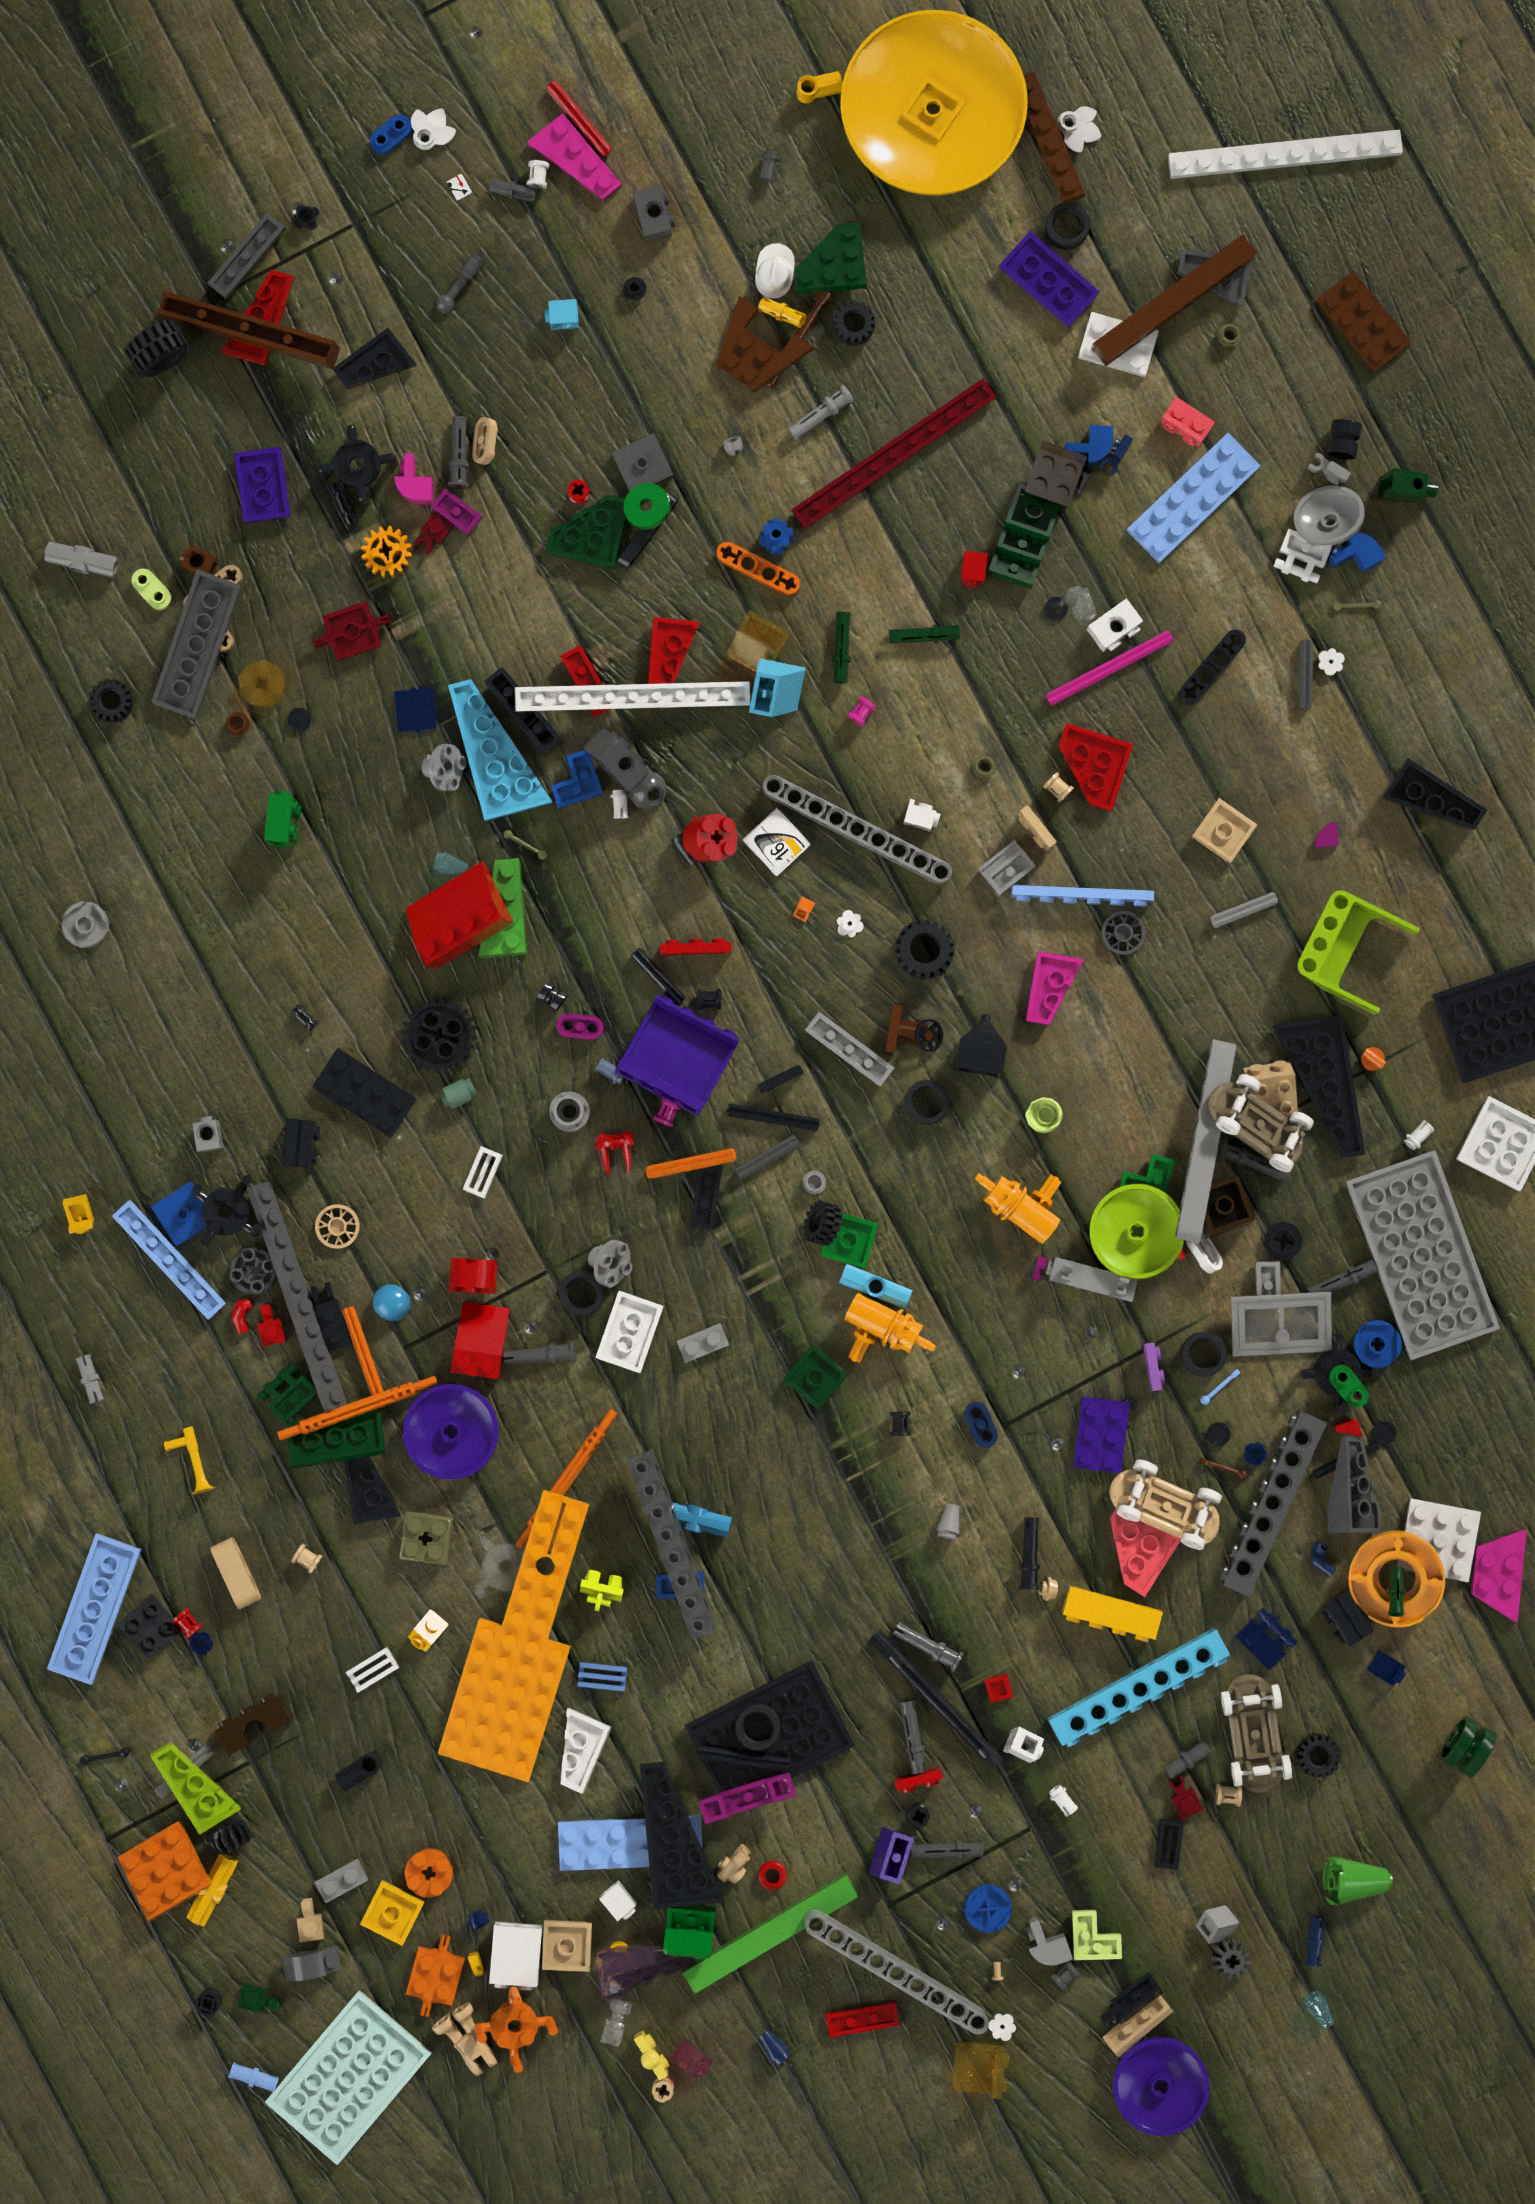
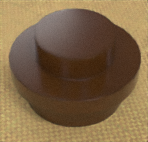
M234 712L227 717L226 728L232 735L241 736L249 729V719L243 713Z

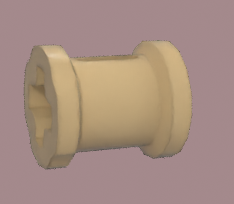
M1056 772L1043 787L1051 791L1058 798L1057 802L1061 803L1074 787L1068 786L1059 777L1060 774Z
M302 1544L291 1562L299 1563L308 1569V1573L312 1574L323 1556L314 1554L305 1548L306 1545Z
M1217 1783L1216 1805L1230 1803L1240 1807L1242 1802V1786L1229 1787Z
M669 2077L661 2080L655 2079L652 2088L654 2099L662 2103L670 2100L674 2091L673 2081ZM662 2085H666L667 2091H664L663 2094L659 2093V2088Z

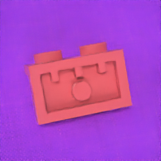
M1177 397L1160 420L1165 430L1173 434L1175 432L1182 436V440L1185 443L1198 447L1215 424L1213 420Z

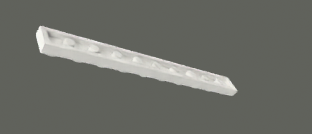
M1400 130L1169 153L1168 161L1170 179L1398 156L1402 155L1403 150Z
M750 682L515 687V712L750 705Z

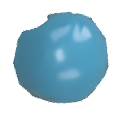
M386 1284L380 1287L373 1296L374 1310L387 1321L401 1320L407 1316L411 1308L410 1296L403 1288L396 1284Z

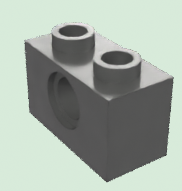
M660 185L634 191L633 200L645 243L672 236L671 228L675 227L672 213L667 214L665 207L669 205L666 191L661 192ZM653 209H657L661 212V214L655 218L649 216L648 213Z

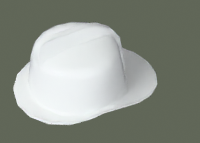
M779 243L770 244L759 254L755 283L758 291L765 297L771 299L780 298L790 290L795 261L792 251L787 246Z

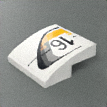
M777 808L742 839L775 876H778L811 845Z

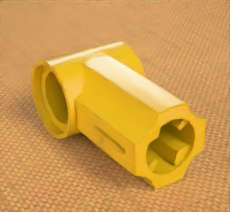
M839 71L815 77L810 75L801 77L796 90L798 100L804 104H809L817 98L841 93L843 83ZM804 86H808L812 88L813 91L810 93H806L801 88Z

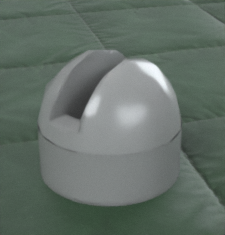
M736 436L723 441L727 454L735 456V451L738 454L741 453L743 449L741 437Z

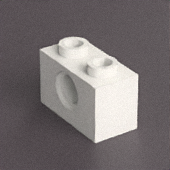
M1126 598L1091 623L1087 631L1102 652L1107 649L1113 651L1122 644L1120 641L1127 635L1131 638L1141 630L1139 626H1141L1143 620ZM1113 622L1120 623L1122 631L1118 633L1113 632L1110 624Z

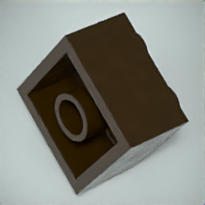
M1043 441L1025 492L1069 507L1087 456Z
M1239 1176L1211 1185L1203 1226V1233L1206 1239L1244 1227L1255 1220Z

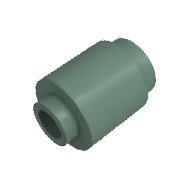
M462 1078L442 1088L444 1093L440 1094L445 1106H451L452 1109L473 1100L472 1097L477 1095L469 1078L466 1080Z

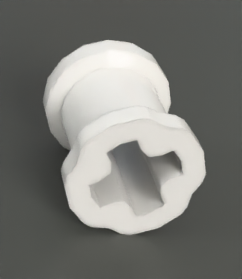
M541 160L529 161L530 176L526 186L535 189H546V170L549 169V163Z

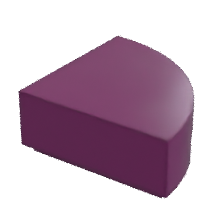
M1336 822L1330 823L1320 830L1315 839V849L1339 845Z
M1037 1256L1031 1279L1037 1281L1042 1279L1043 1271L1048 1261L1047 1258Z

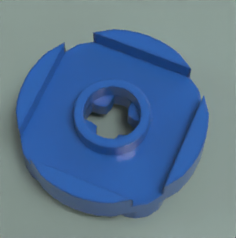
M1380 1320L1369 1321L1360 1326L1353 1339V1349L1358 1360L1369 1367L1382 1368L1390 1365L1399 1356L1402 1348L1399 1333L1389 1323ZM1375 1337H1379V1341L1384 1343L1383 1346L1379 1347V1351H1375V1348L1371 1346V1342L1375 1341Z

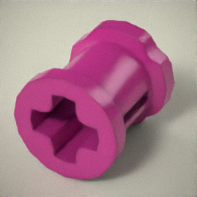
M859 696V702L852 712L847 713V716L856 724L864 727L865 720L877 707L867 698Z
M662 1098L663 1104L658 1115L654 1116L653 1120L672 1128V1121L677 1111L681 1110V1107Z

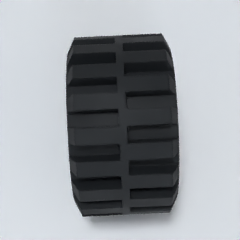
M172 320L153 324L138 333L126 346L125 354L139 376L146 378L163 373L176 365L187 354L190 345L176 323Z
M919 919V921L911 922L902 929L896 940L895 956L897 963L901 966L902 971L908 973L912 978H919V980L934 979L936 976L943 974L953 959L955 951L954 940L951 938L949 930H946L943 924L934 922L935 920ZM928 936L936 941L939 951L937 957L932 962L921 963L913 958L911 944L916 938Z

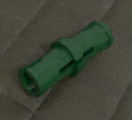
M1395 1566L1389 1569L1390 1587L1387 1588L1389 1616L1402 1617L1404 1616V1596L1406 1595V1589L1404 1588L1405 1569Z

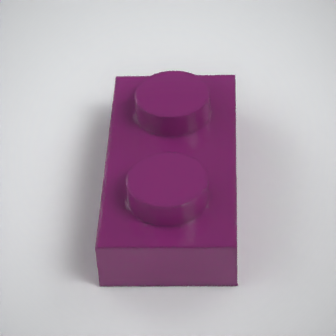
M446 488L431 505L434 511L454 524L455 527L467 536L472 533L483 518Z

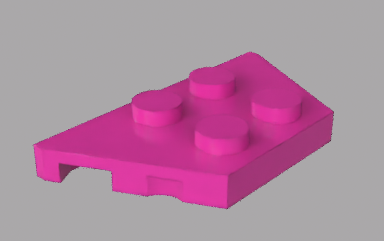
M1519 1530L1513 1534L1475 1547L1471 1594L1515 1622H1518L1527 1530Z

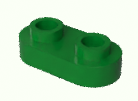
M1345 1365L1333 1367L1329 1373V1381L1342 1399L1350 1407L1360 1408L1364 1406L1368 1401L1369 1394L1354 1372ZM1341 1372L1346 1375V1379L1343 1382L1338 1379V1375ZM1356 1391L1361 1394L1360 1399L1357 1401L1353 1399V1393Z

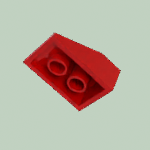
M463 1302L451 1373L500 1379L510 1308Z

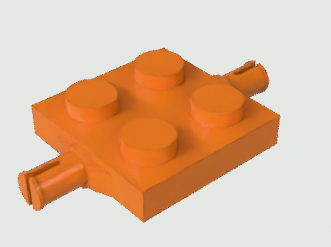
M441 1934L438 1948L429 1949L418 1946L406 1994L418 1997L423 2001L420 2015L424 2016L425 2013V2017L430 2016L433 2003L452 2006L465 1958L453 1955L447 1951L451 1939L450 1936H446L445 1940V1935Z

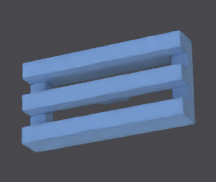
M580 1662L577 1686L625 1691L627 1667ZM584 1668L622 1672V1676L584 1672ZM583 1677L621 1681V1685L583 1681Z

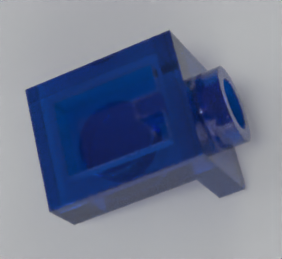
M1379 1649L1366 1668L1367 1671L1392 1686H1395L1396 1683L1400 1684L1406 1674V1671H1404L1406 1666Z

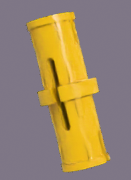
M763 297L758 306L760 312L767 313L775 317L777 321H785L798 328H801L806 320L805 313L790 308L786 303L780 304L767 297Z

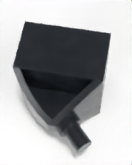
M983 1014L978 1025L958 1041L953 1070L999 1078L1003 1075L1007 1045L992 1026L989 1014Z

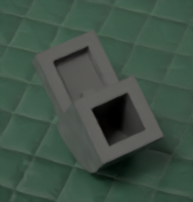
M329 1946L315 1951H300L282 1957L286 1981L309 1980L341 1970L337 1946Z

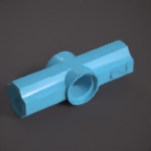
M846 1264L839 1281L843 1285L902 1309L906 1308L913 1291L849 1264ZM872 1280H879L882 1283L881 1292L872 1293L869 1289V1283Z

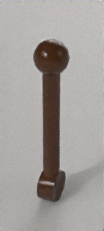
M1203 1458L1200 1459V1463L1238 1475L1240 1479L1247 1478L1248 1474L1245 1470L1238 1471Z

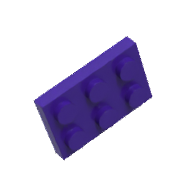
M275 447L234 453L244 524L291 518L282 448Z
M1082 1396L1073 1467L1121 1473L1129 1402Z

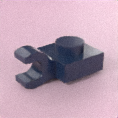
M1126 434L1122 440L1117 438L1110 450L1114 452L1113 456L1103 459L1099 469L1102 470L1106 464H1109L1113 468L1110 476H1114L1133 438Z

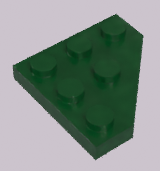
M860 223L837 224L794 269L796 294L866 289Z
M605 495L595 504L588 508L586 507L568 521L553 528L550 531L546 555L615 569L626 521L624 513L625 499Z

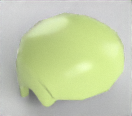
M1042 1097L1031 1102L1025 1116L1028 1125L1036 1132L1049 1133L1060 1125L1063 1113L1056 1101L1051 1098Z

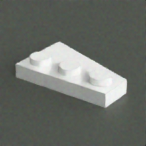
M567 1708V1726L564 1738L565 1749L560 1784L583 1794L612 1727L571 1708Z

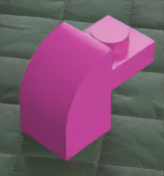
M404 453V460H400V475L404 476H394L399 493L406 501L412 504L432 505L434 503L433 478L416 477L414 453Z

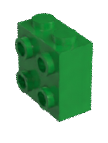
M276 790L275 794L269 793L264 841L270 846L294 848V842L298 843L299 829L296 828V821L301 818L302 807L289 791Z

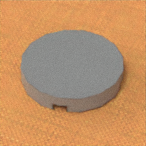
M80 901L71 905L65 911L62 920V931L65 938L71 944L80 948H92L99 945L106 938L109 931V919L106 912L99 905Z

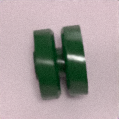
M1464 1716L1447 1738L1440 1754V1760L1450 1767L1458 1764V1771L1471 1779L1480 1771L1494 1747L1497 1734L1486 1727L1478 1730V1722L1468 1716Z

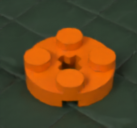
M426 1848L416 1852L409 1859L405 1868V1879L408 1888L421 1897L431 1898L441 1895L449 1887L453 1878V1867L449 1859L442 1851L433 1848ZM428 1866L432 1867V1872L436 1873L435 1877L431 1876L430 1879H426V1876L422 1874V1870H427Z

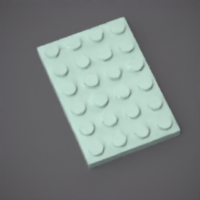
M359 1990L268 2097L265 2103L338 2165L432 2052Z

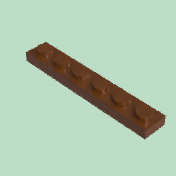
M1035 71L1025 74L1028 106L1026 118L1062 205L1084 198V189Z

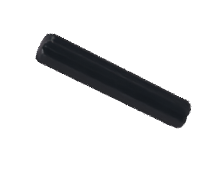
M641 948L636 949L632 953L631 957L673 1000L675 1005H679L685 1000V995Z

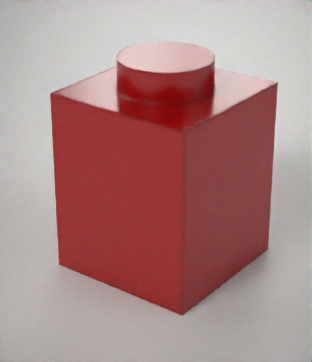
M964 551L960 583H965V587L979 588V585L983 586L988 553Z

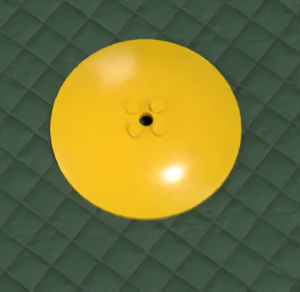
M924 10L908 13L892 19L876 29L863 41L850 60L841 90V116L845 134L861 162L874 175L891 186L906 192L928 196L948 195L965 191L977 186L995 174L1010 158L1019 143L1028 107L1027 89L1023 72L1018 60L1005 41L993 30L976 19L944 10ZM930 104H936L940 111L933 115L928 113L926 108Z

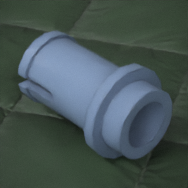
M603 1058L600 1060L595 1072L613 1080V1084H621L624 1080V1077L615 1073L617 1066Z

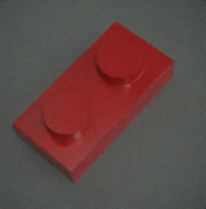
M940 1767L926 1770L927 1772L895 1778L894 1782L897 1791L902 1790V1793L915 1791L918 1785L925 1784V1787L939 1784V1780L943 1779Z

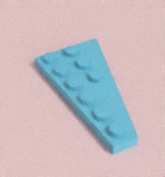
M469 679L448 685L484 820L489 821L552 804V800L472 680Z

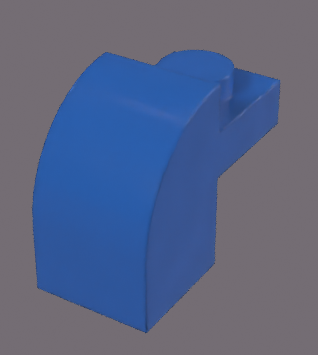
M1090 425L1088 443L1066 442L1064 448L1086 455V467L1097 466L1103 459L1107 458L1113 443L1114 426Z
M1356 533L1344 541L1347 546L1346 548L1344 545H1341L1331 551L1333 555H1331L1328 561L1331 567L1334 568L1353 557L1361 573H1364L1382 563L1386 557L1376 540L1366 534Z

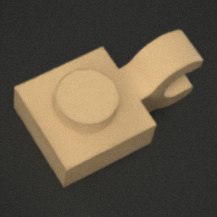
M312 1898L303 1899L301 1902L303 1916L297 1917L299 1941L306 1942L324 1939L322 1914H314Z

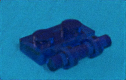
M1262 1608L1257 1615L1263 1621L1257 1625L1251 1619L1235 1637L1270 1671L1286 1654L1280 1646L1285 1642L1292 1648L1298 1641L1291 1636L1292 1632L1288 1628L1284 1629L1276 1621L1277 1617L1273 1613L1269 1614ZM1268 1627L1278 1635L1274 1640L1264 1632Z

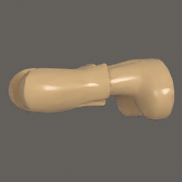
M467 2002L457 2007L452 2012V2016L449 2013L442 2017L432 2026V2029L437 2035L446 2034L454 2043L453 2047L460 2052L470 2071L474 2075L479 2076L483 2073V2070L476 2058L482 2056L489 2067L496 2065L497 2060L486 2042H478L474 2032L475 2024L471 2017L474 2010L470 2002ZM454 2019L461 2024L466 2034H461Z

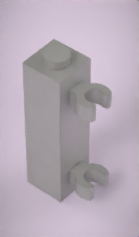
M1054 1257L1053 1262H1048L1045 1273L1049 1275V1281L1128 1302H1133L1138 1279L1124 1278L1110 1271Z

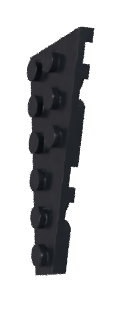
M1343 1015L1273 1025L1272 1028L1340 1158L1365 1155Z
M664 1761L641 1763L640 1773L653 1908L660 1909L725 1902Z

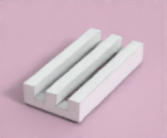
M481 1146L462 1190L485 1199L503 1155ZM483 1153H486L488 1155L483 1164L478 1179L475 1183V1186L472 1189L470 1188V1184L478 1168ZM492 1156L496 1157L482 1192H479L478 1189Z
M388 1647L348 1670L346 1674L350 1677L357 1692H360L398 1669L399 1665ZM386 1654L388 1658L355 1677L353 1673ZM391 1662L392 1666L362 1685L359 1684L358 1681Z

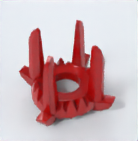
M622 1131L620 1134L610 1135L602 1133L596 1138L595 1149H600L606 1174L610 1175V1148L613 1151L614 1148L618 1150L619 1147H622L627 1172L631 1170L630 1145L634 1144L631 1139L634 1138V1135L630 1131Z

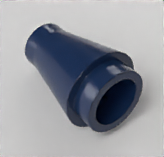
M770 2029L758 2038L770 2062H773L776 2067L791 2056V2053L788 2051L790 2048L777 2038Z

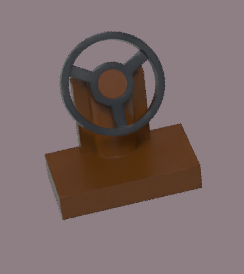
M893 1004L885 1053L894 1054L896 1043L918 1046L920 1050L925 1052H933L940 1047L943 1041V1029L938 1021L924 1019L921 1022L900 1019L903 1006ZM930 1021L934 1023L929 1028H927L928 1024H926V1022ZM937 1027L939 1036L936 1045L933 1047L934 1030ZM925 1043L929 1049L924 1048Z

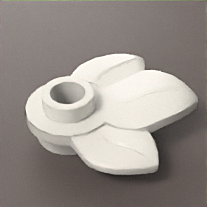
M1080 107L1074 112H1063L1058 118V129L1064 134V142L1072 151L1081 153L1084 142L1091 143L1101 138L1098 127L1092 122L1097 111L1090 107ZM1071 121L1073 126L1067 127L1064 122Z
M442 108L432 111L427 116L417 109L411 117V126L414 130L413 141L416 147L421 150H429L434 145H445L456 134V129L446 126V115ZM423 136H428L429 140L427 142H422L421 138Z

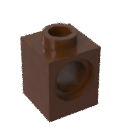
M190 545L189 549H185L181 555L180 562L182 563L180 566L183 570L195 575L197 569L213 575L219 560L216 556ZM195 558H203V564L200 567L192 566Z

